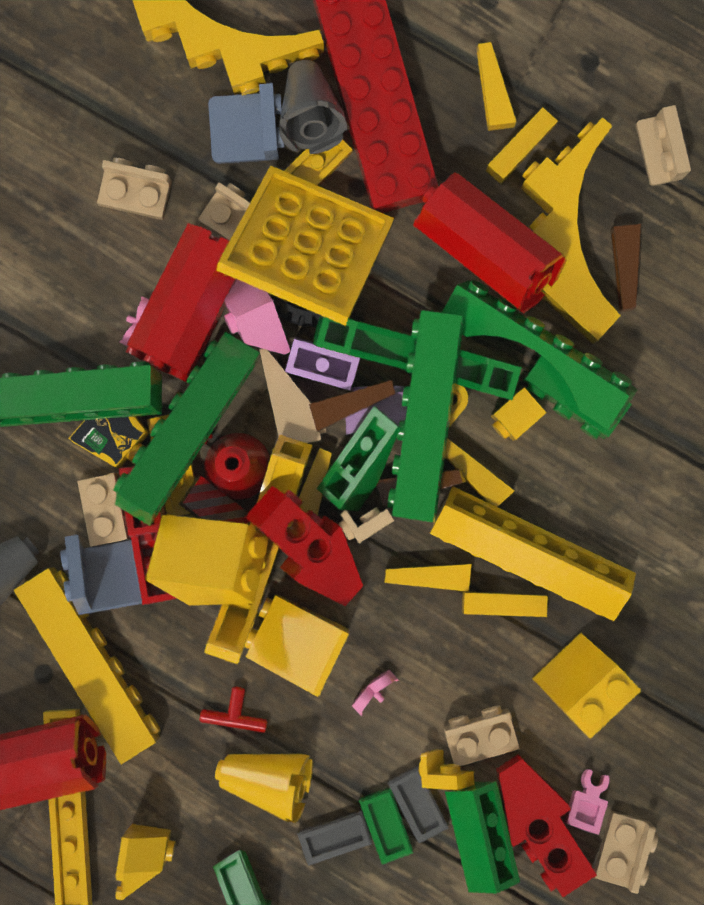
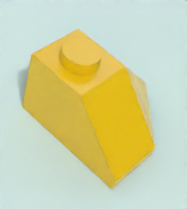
M137 824L130 825L121 840L116 870V880L121 881V886H117L116 899H125L163 870L166 861L172 862L175 841L170 840L171 830Z

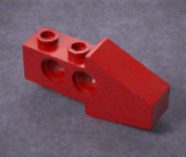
M134 466L119 469L120 476L123 473L129 475ZM165 505L151 526L125 511L142 605L177 599L146 580L162 515H167Z
M272 486L245 518L288 556L280 566L282 570L298 583L346 607L363 587L342 528L325 515L321 519L310 509L305 513L300 508L303 501L293 492L287 489L282 493ZM294 520L293 524L287 529L288 524Z
M519 754L497 767L496 772L503 811L511 844L515 847L526 840L521 846L532 863L539 860L545 871L540 876L549 890L552 892L557 888L561 896L565 897L597 876L560 816L571 810L563 797ZM536 819L546 821V827L540 834L529 832L530 824ZM555 848L563 849L564 857L561 861L557 863L548 861V854L551 850Z

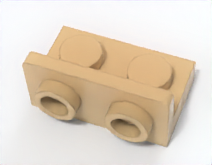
M676 105L664 107L656 117L639 120L636 123L649 184L655 186L682 180L691 171Z
M113 158L112 162L103 160L102 168L104 174L97 200L99 206L160 220L164 219L172 180L169 175L165 174L163 168L146 165L145 169L133 167L131 161L122 158Z
M218 183L215 187L216 193L198 218V221L230 241L250 202L244 199L246 194L233 184L229 183L225 187Z
M114 472L104 476L77 481L90 547L131 539L128 536L125 511L114 505L116 492L113 491V488L120 478L119 473Z
M376 507L360 517L363 524L358 527L347 510L341 513L344 520L338 524L349 541L356 538L360 543L394 520L387 509L380 512Z
M498 705L481 710L482 716L469 719L468 715H462L448 720L450 725L444 726L443 729L453 764L463 766L520 749L510 711L507 708L502 710L501 706Z
M611 810L594 869L597 876L594 878L626 887L630 892L638 894L640 885L645 886L648 879L649 866L646 864L649 853H654L657 847L658 833L655 832L656 827L650 821Z

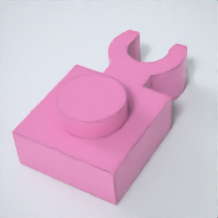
M588 769L581 776V784L584 788L583 793L576 790L572 792L569 803L571 810L566 813L564 824L599 835L608 801L599 797L600 793L605 791L609 785V776L601 775L599 784L594 786L590 780L592 770Z

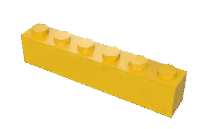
M454 486L450 489L439 510L436 522H434L430 532L431 535L440 538L446 543L453 544L475 557L495 564L507 572L514 573L536 586L554 592L564 599L575 602L593 611L595 614L604 616L612 621L616 619L632 595L636 577L635 572Z
M55 567L48 568L14 589V592L92 719L99 727L100 732L120 764H123L155 744L160 739L157 734L160 731V727L151 714L146 716L139 705L143 702L139 692L133 685L128 687L122 677L125 671L121 663L115 656L110 658L104 648L107 645L105 637L97 627L93 629L86 619L89 613L79 615L73 602H67L64 581H69L66 574L62 570L57 572Z

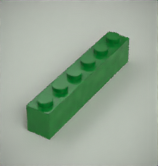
M421 310L420 319L414 318L412 339H417L415 353H409L407 362V373H412L410 387H404L402 406L407 407L406 420L399 421L401 428L397 436V440L402 441L401 455L395 454L392 474L398 475L396 489L390 488L387 508L393 509V517L436 522L464 325L462 315Z
M227 332L224 333L219 342L214 339L210 343L204 354L207 360L202 367L198 365L194 367L186 381L190 385L184 394L179 391L169 405L168 409L171 410V413L167 419L160 418L150 434L154 438L149 446L145 447L142 445L132 460L135 466L130 474L123 473L113 488V491L116 492L114 505L151 526L257 364L260 352Z
M132 362L130 367L121 368L105 364L99 365L97 370L70 367L62 373L37 370L33 372V375L22 376L18 373H4L2 378H0V427L162 414V374L147 362Z

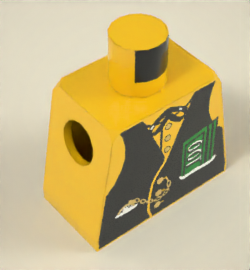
M137 416L84 420L68 439L110 465L120 468L127 460L132 462L135 454L142 446V442L148 437L150 432Z

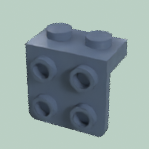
M273 83L259 84L260 93L215 96L209 99L211 150L215 163L279 160L278 148H283L284 143L280 137L279 127H277L276 115L281 114L282 103L281 94H274Z
M79 535L65 537L66 550H61L60 554L63 570H68L69 581H64V591L67 602H73L79 615L142 604L131 540L84 548Z

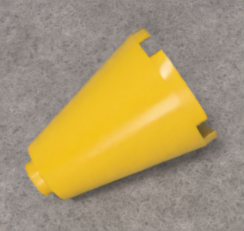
M228 754L224 760L218 762L215 779L219 780L220 788L286 822L297 823L306 804L301 802L304 793H309L313 761L309 759V755Z

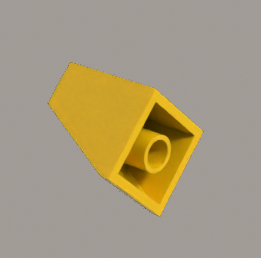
M162 515L146 580L189 606L254 603L269 538L248 524Z
M276 594L273 600L267 598L258 615L264 618L258 631L253 628L251 629L245 647L249 649L246 658L319 697L349 635V629L279 594Z
M579 633L532 678L566 716L590 739L641 691L614 661L582 633Z

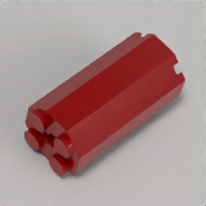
M456 172L451 174L439 187L434 185L427 190L422 199L425 205L413 224L417 230L421 231L523 314L542 300L545 296L542 290L547 284L551 287L555 284L567 262L563 254Z
M190 223L187 224L127 343L128 347L125 351L133 357L146 361L154 368L184 382L187 381L190 373L197 365L226 307L224 299L237 281L236 278L217 271L218 262L229 240L223 237L219 239L211 235V231Z
M84 714L0 734V810L96 789L99 786L97 783L103 782L106 778L107 754L104 745L97 746L95 737L101 736L99 727Z

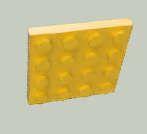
M270 165L218 262L217 271L346 325L391 229L394 218Z

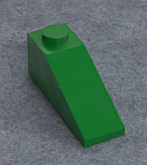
M374 406L316 489L340 510L359 511L377 486L401 427Z

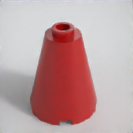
M244 433L225 435L219 438L207 452L204 465L208 482L230 499L240 500L252 497L261 491L270 462V455L266 447L251 435ZM232 458H237L239 461V466L235 470H229L228 468Z

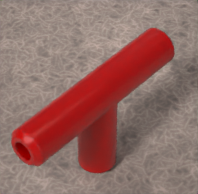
M234 686L232 688L228 713L202 709L200 712L199 721L202 723L263 733L267 728L266 719L241 715L245 695L243 687Z

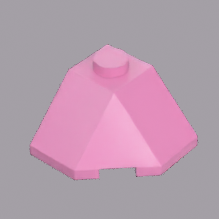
M237 279L224 299L229 312L224 315V318L231 333L238 332L245 344L284 355L290 353L291 350L273 300L269 294Z

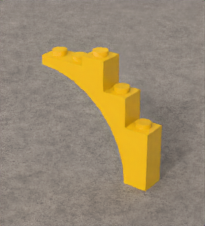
M133 0L147 42L151 40L162 42L171 38L173 33L179 32L190 68H209L216 64V60L222 59L234 95L241 93L243 96L259 92V84H265L263 75L265 71L269 70V73H277L285 70L290 63L299 60L313 61L320 56V53L324 52V42L320 30L288 36H264L241 32L217 23L194 9L186 0Z
M603 117L596 125L590 121L577 135L581 141L573 149L567 146L554 160L558 166L548 157L541 164L537 161L532 163L522 175L526 180L521 187L529 197L549 214L546 216L542 212L529 228L563 254L567 260L555 284L552 287L547 284L542 290L545 294L543 299L592 344L598 341L621 316L602 295L588 270L581 250L577 224L579 193L585 170L596 148L612 128V125Z
M281 434L279 435L257 503L272 486L282 493L289 489L296 496L298 495L312 449L311 444ZM250 523L251 527H253L261 534H263L258 528H256L252 523ZM268 539L267 551L254 603L222 604L204 653L238 664L259 612L271 571L280 548L270 539Z

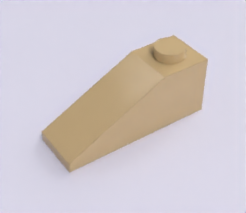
M260 349L278 436L281 434L308 444L322 442L320 434L327 433L326 428L317 432L309 406L311 404L310 401L270 352L266 349Z

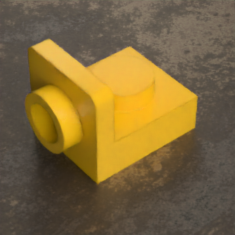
M442 749L421 753L419 774L422 780V788L460 790L474 785V771L461 770L460 765L457 764L444 765V751Z

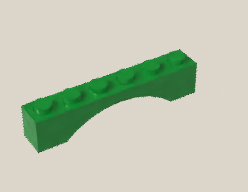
M467 280L457 284L442 313L463 316L462 335L465 337L478 335L503 337L517 341L535 350L562 375L574 395L580 412L608 430L618 422L638 390L631 385L632 381L626 375L617 371L612 373L602 366L603 362L598 357L590 353L583 354L573 348L574 344L571 340L559 334L555 336L545 330V324L532 316L525 317L517 312V308L506 299H497L488 293V287L481 282Z
M320 315L312 343L317 347L407 370L408 356L410 352L415 353L417 339H412L411 335L350 318L346 325H343ZM460 349L455 384L512 400L522 367Z

